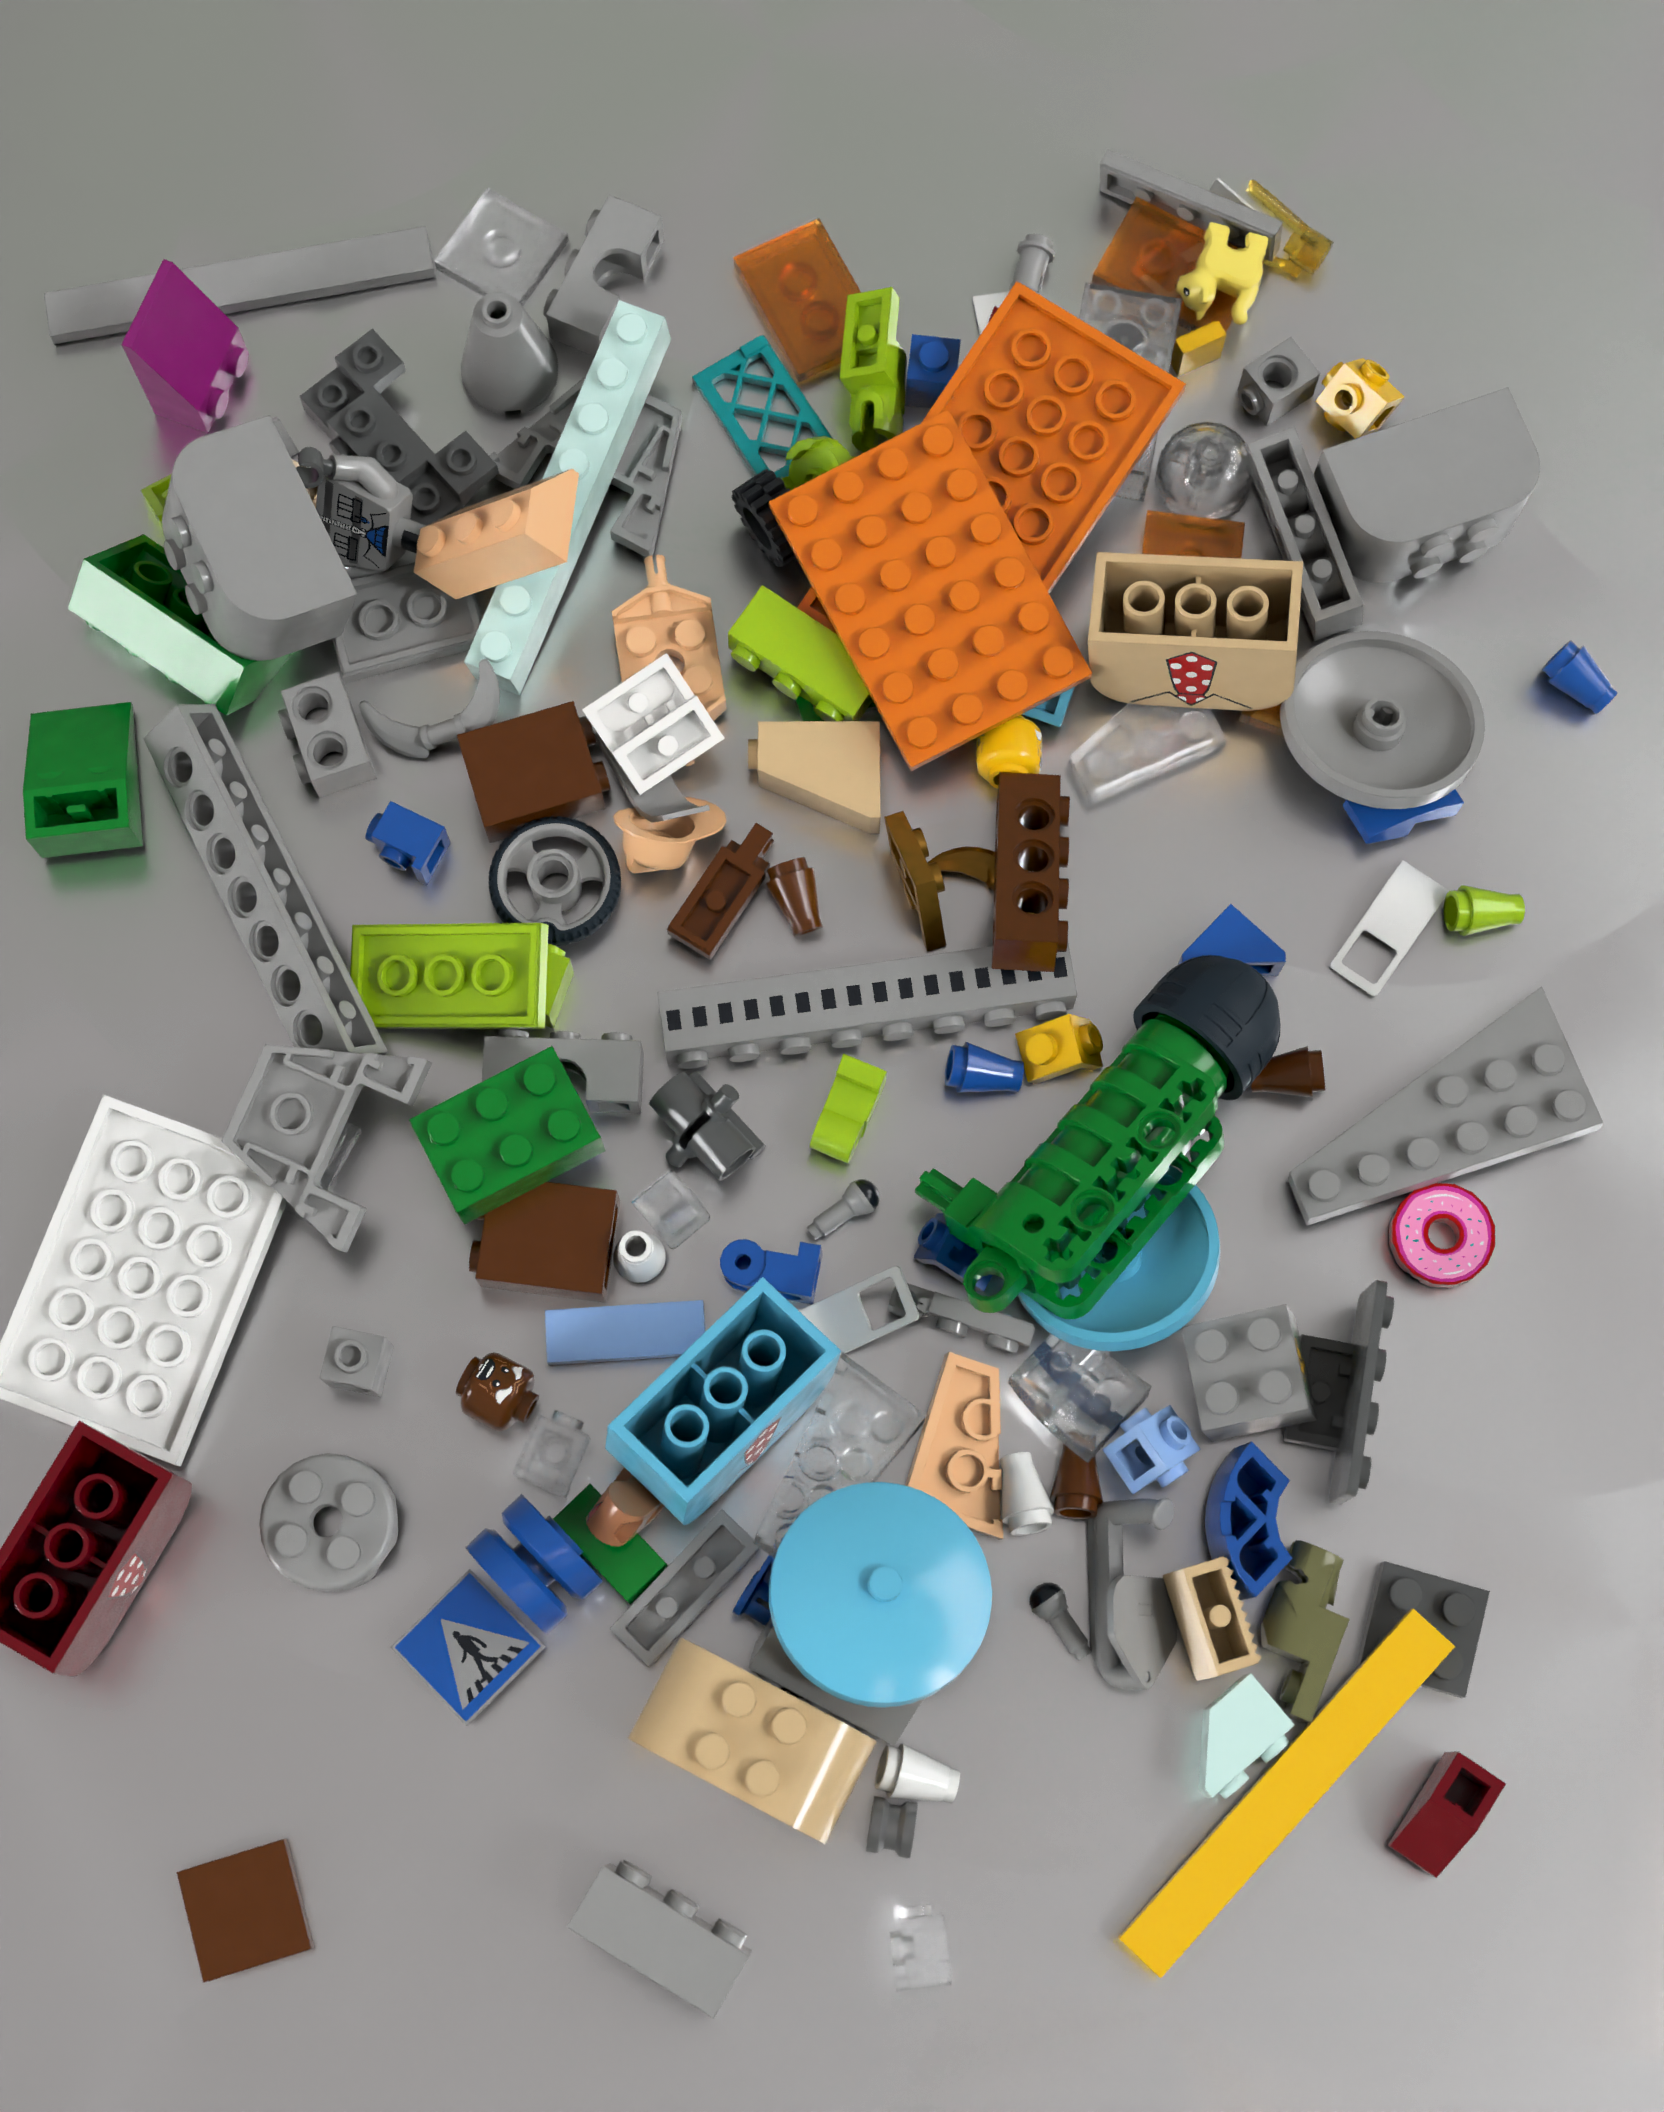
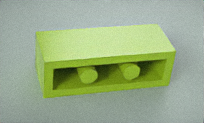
M762 585L728 632V648L732 650L731 656L733 659L750 671L755 672L759 668L773 677L772 683L788 697L797 699L800 695L815 705V713L824 721H859L873 700L839 636Z

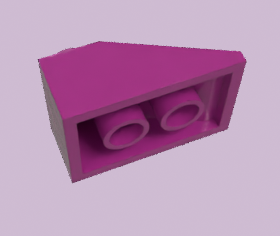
M163 259L121 345L154 413L209 433L215 419H220L227 409L229 401L228 392L235 377L239 378L243 375L248 364L249 352L239 328L173 262Z

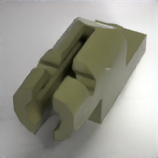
M1296 1540L1295 1542L1293 1541L1289 1551L1293 1559L1284 1568L1288 1572L1293 1573L1300 1583L1295 1584L1289 1580L1276 1583L1261 1623L1262 1647L1301 1664L1299 1672L1294 1669L1289 1671L1280 1693V1700L1287 1702L1284 1713L1289 1718L1300 1723H1309L1313 1719L1350 1619L1326 1609L1327 1604L1334 1605L1339 1572L1344 1560L1336 1554L1316 1545Z

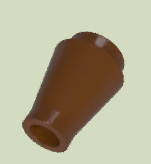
M806 858L792 859L767 869L770 881L766 885L791 926L794 937L822 928L814 868L808 867Z
M1308 1046L1272 1057L1266 1067L1251 1083L1252 1093L1269 1092L1313 1097V1092L1325 1091L1322 1051H1308Z
M1070 1436L1063 1439V1450L1049 1498L1054 1503V1513L1060 1517L1069 1519L1094 1518L1097 1516L1098 1504L1103 1503L1095 1457V1440L1091 1438Z

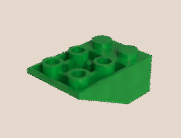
M131 702L31 714L23 783L26 840L41 858L143 846L134 714Z

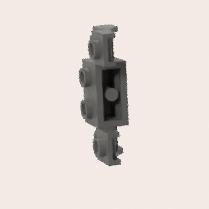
M373 328L334 357L337 368L299 396L304 410L332 440L329 446L335 455L344 454L375 458L396 482L410 489L413 494L410 520L429 525L462 509L487 482L499 474L497 464L466 430L434 454L383 398L381 393L384 389L402 375L406 369L404 362Z

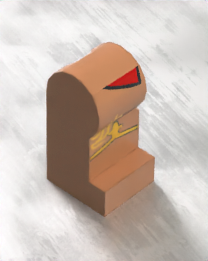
M623 1468L587 1515L586 1524L590 1532L601 1542L619 1547L631 1540L652 1522L665 1506L629 1471Z

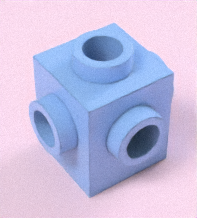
M1171 1405L1154 1415H1151L1147 1408L1137 1412L1120 1424L1124 1434L1102 1449L1132 1494L1140 1491L1155 1480L1158 1481L1162 1488L1166 1487L1189 1471L1184 1461L1201 1450L1191 1436L1189 1427L1178 1417Z

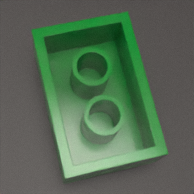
M553 1046L409 1119L456 1213L464 1225L606 1151L601 1136Z

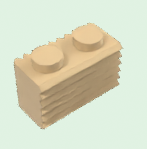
M1224 1556L1162 1575L1196 1681L1214 1678L1258 1664L1261 1656L1255 1653L1258 1645L1251 1642L1254 1634L1248 1632L1251 1624L1244 1621L1247 1613L1241 1610L1244 1602L1237 1599L1240 1591L1234 1589L1237 1581L1230 1578L1233 1570L1227 1567L1230 1560Z

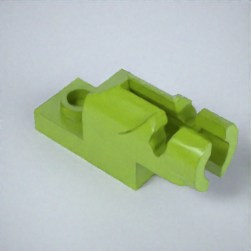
M893 287L847 295L839 379L851 394L849 425L852 429V444L863 453L878 446L879 434L884 435L889 440L903 433L904 420L902 415L905 414L907 357L905 351L896 340L900 297Z

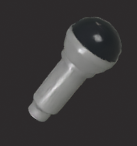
M866 1179L851 1182L842 1195L843 1198L814 1218L813 1223L807 1227L814 1239L827 1236L854 1215L858 1217L859 1215L871 1214L875 1211L880 1201L877 1187Z
M1052 1582L1038 1585L1030 1595L1029 1604L1032 1612L1046 1622L1049 1621L1069 1652L1074 1653L1077 1659L1081 1660L1092 1651L1087 1645V1638L1067 1610V1599L1064 1590Z

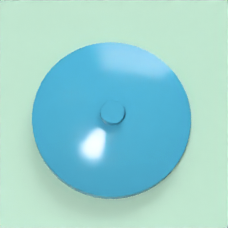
M1169 1166V1170L1158 1183L1161 1185L1175 1184L1180 1180L1183 1173L1173 1166ZM1195 1185L1095 1306L1083 1317L1064 1319L1055 1315L1023 1292H1020L1017 1296L1028 1314L1041 1327L1057 1338L1075 1346L1098 1351H1125L1145 1347L1163 1340L1180 1330L1200 1311L1216 1282L1220 1266V1241L1216 1218L1204 1194ZM1149 1193L1146 1196V1200L1151 1196ZM1144 1205L1138 1211L1132 1212L1127 1218L1128 1222L1134 1216L1141 1217L1142 1219L1146 1217ZM1124 1227L1120 1233L1126 1240H1128ZM1104 1242L1103 1248L1092 1261L1097 1263L1109 1262L1116 1256L1118 1248L1111 1243ZM1085 1271L1081 1273V1277L1084 1276V1274L1086 1273ZM1078 1283L1072 1289H1067L1064 1286L1060 1288L1062 1299L1069 1294L1075 1297L1081 1295Z
M869 1482L850 1485L835 1490L811 1504L800 1514L786 1532L777 1550L769 1580L768 1596L772 1624L784 1652L794 1666L809 1681L826 1693L838 1699L868 1707H897L923 1700L949 1685L960 1675L979 1649L986 1634L992 1607V1586L987 1561L976 1537L969 1527L953 1510L935 1497L921 1490L895 1483Z

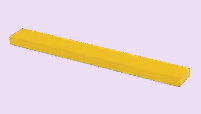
M1411 1608L1120 1934L1119 1939L1154 1973L1162 1978L1455 1646L1414 1608Z

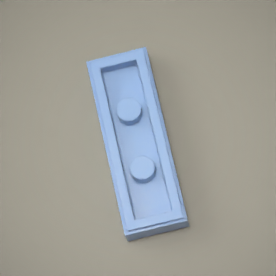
M703 1300L545 1310L548 1365L680 1357L705 1333Z

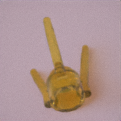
M1250 180L1248 184L1250 193L1294 230L1283 249L1285 253L1290 255L1289 259L1286 260L1275 256L1272 262L1263 260L1262 264L1283 270L1296 279L1302 270L1313 276L1327 257L1334 242L1304 223L1256 180Z

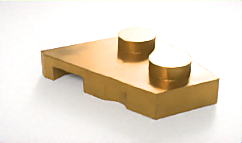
M904 811L885 816L890 851L902 880L911 909L916 908L919 913L922 940L928 952L946 946L938 893L945 891V885L937 863L932 862L928 864L925 857H929V851L920 827L912 830Z

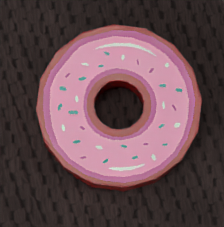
M1435 1183L1414 1190L1398 1205L1389 1223V1246L1396 1263L1405 1273L1408 1272L1412 1277L1418 1279V1282L1429 1287L1452 1288L1469 1282L1488 1265L1495 1248V1224L1487 1206L1473 1192L1456 1184ZM1436 1222L1449 1225L1455 1234L1453 1247L1448 1249L1436 1247L1428 1236L1430 1225Z

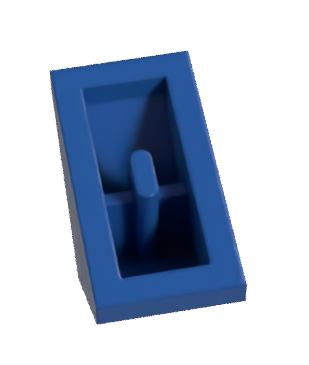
M1230 904L1184 951L1178 965L1195 957L1215 955L1240 960L1253 967L1262 976H1278L1286 963V954L1273 940Z

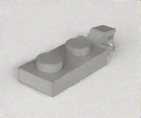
M907 1283L919 1312V1319L928 1315L937 1317L938 1320L935 1327L966 1337L968 1328L988 1334L986 1344L1016 1354L1019 1345L1027 1348L1030 1347L1035 1332L1034 1324L998 1312L984 1313L976 1310L968 1302ZM895 1286L890 1298L888 1311L902 1318L906 1315V1312Z

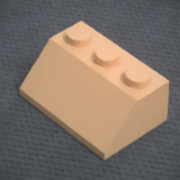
M574 469L561 472L462 508L420 528L414 573L456 600L566 563L579 473Z

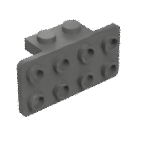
M1375 1280L1360 1294L1356 1309L1352 1344L1303 1334L1300 1336L1317 1420L1286 1426L1283 1441L1336 1451L1329 1495V1503L1341 1505L1356 1497L1358 1488L1366 1489L1370 1477L1371 1457L1364 1456L1363 1454L1366 1434L1374 1435L1378 1421L1379 1404L1371 1402L1374 1381L1381 1382L1386 1365V1350L1379 1349L1381 1328H1389L1394 1309V1297L1386 1296L1387 1282Z

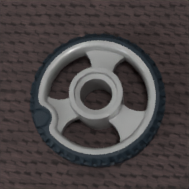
M543 817L540 820L535 819L525 823L522 827H518L500 844L490 865L489 892L493 906L503 923H544L549 925L548 944L557 946L569 945L572 942L576 943L586 939L587 936H591L611 917L620 896L621 871L618 859L611 845L592 826H588L586 823L576 819L572 820L569 817ZM559 836L577 840L588 848L584 855L574 860L570 854L560 849H547L537 854L533 848V842L542 838ZM519 871L527 875L534 900L540 906L537 913L529 920L516 910L509 899L507 891L508 872ZM552 873H562L568 877L565 885L558 889H547L542 886V883ZM588 880L602 882V891L594 907L584 917L567 924L562 916V912L573 908L578 903L582 895V883Z

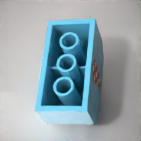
M762 1277L608 1425L605 1449L683 1525H687L716 1502L807 1411L833 1377L841 1350Z

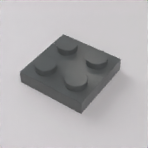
M1381 1562L1356 1668L1363 1663L1411 1608H1414L1455 1646L1423 1682L1421 1687L1465 1698L1490 1591L1390 1562Z

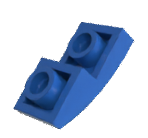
M1455 789L1437 801L1414 808H1373L1349 800L1344 802L1343 808L1365 843L1370 844L1406 837L1415 823L1456 816L1464 801Z

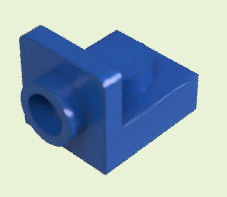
M938 1213L921 1229L918 1236V1244L920 1245L914 1258L923 1264L936 1265L963 1283L966 1270L978 1254L974 1248H971L949 1233L943 1213ZM987 1275L978 1280L975 1285V1291H985L993 1275Z

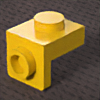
M1066 1014L1015 1033L1020 1055L1024 1063L1027 1082L1038 1084L1080 1068L1095 1070L1103 1066L1100 1052L1103 1050L1102 1037L1098 1028L1089 1018Z

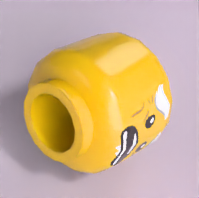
M1019 715L977 737L976 765L978 773L991 786L997 789L1000 772L1039 774L1042 767V735L1040 729L1032 721Z

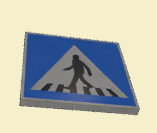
M469 1569L391 1648L467 1726L545 1646Z

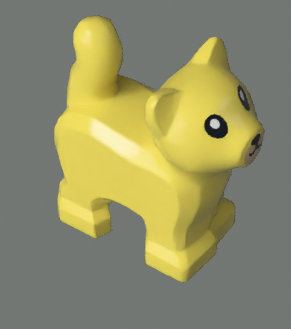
M1214 222L1209 223L1204 235V249L1198 257L1195 269L1188 274L1181 275L1176 283V292L1181 295L1185 306L1194 310L1197 321L1201 320L1207 309L1211 306L1215 299L1216 289L1237 298L1231 309L1234 323L1238 325L1246 323L1248 320L1247 311L1253 305L1261 283L1263 273L1262 261L1265 257L1268 237L1249 232L1245 238V247L1236 250L1228 247L1229 227Z

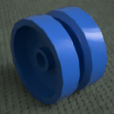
M521 1494L502 1512L503 1523L520 1541L515 1548L497 1531L487 1528L465 1548L509 1598L548 1635L568 1616L566 1605L549 1586L556 1580L573 1598L584 1600L603 1580L580 1556L583 1550L549 1515L545 1519Z

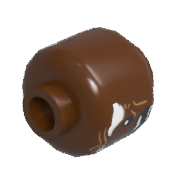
M489 1353L482 1359L474 1357L464 1370L456 1388V1395L461 1397L462 1412L500 1432L511 1428L517 1420L525 1424L531 1417L539 1400V1395L532 1392L534 1387L533 1372L499 1353Z

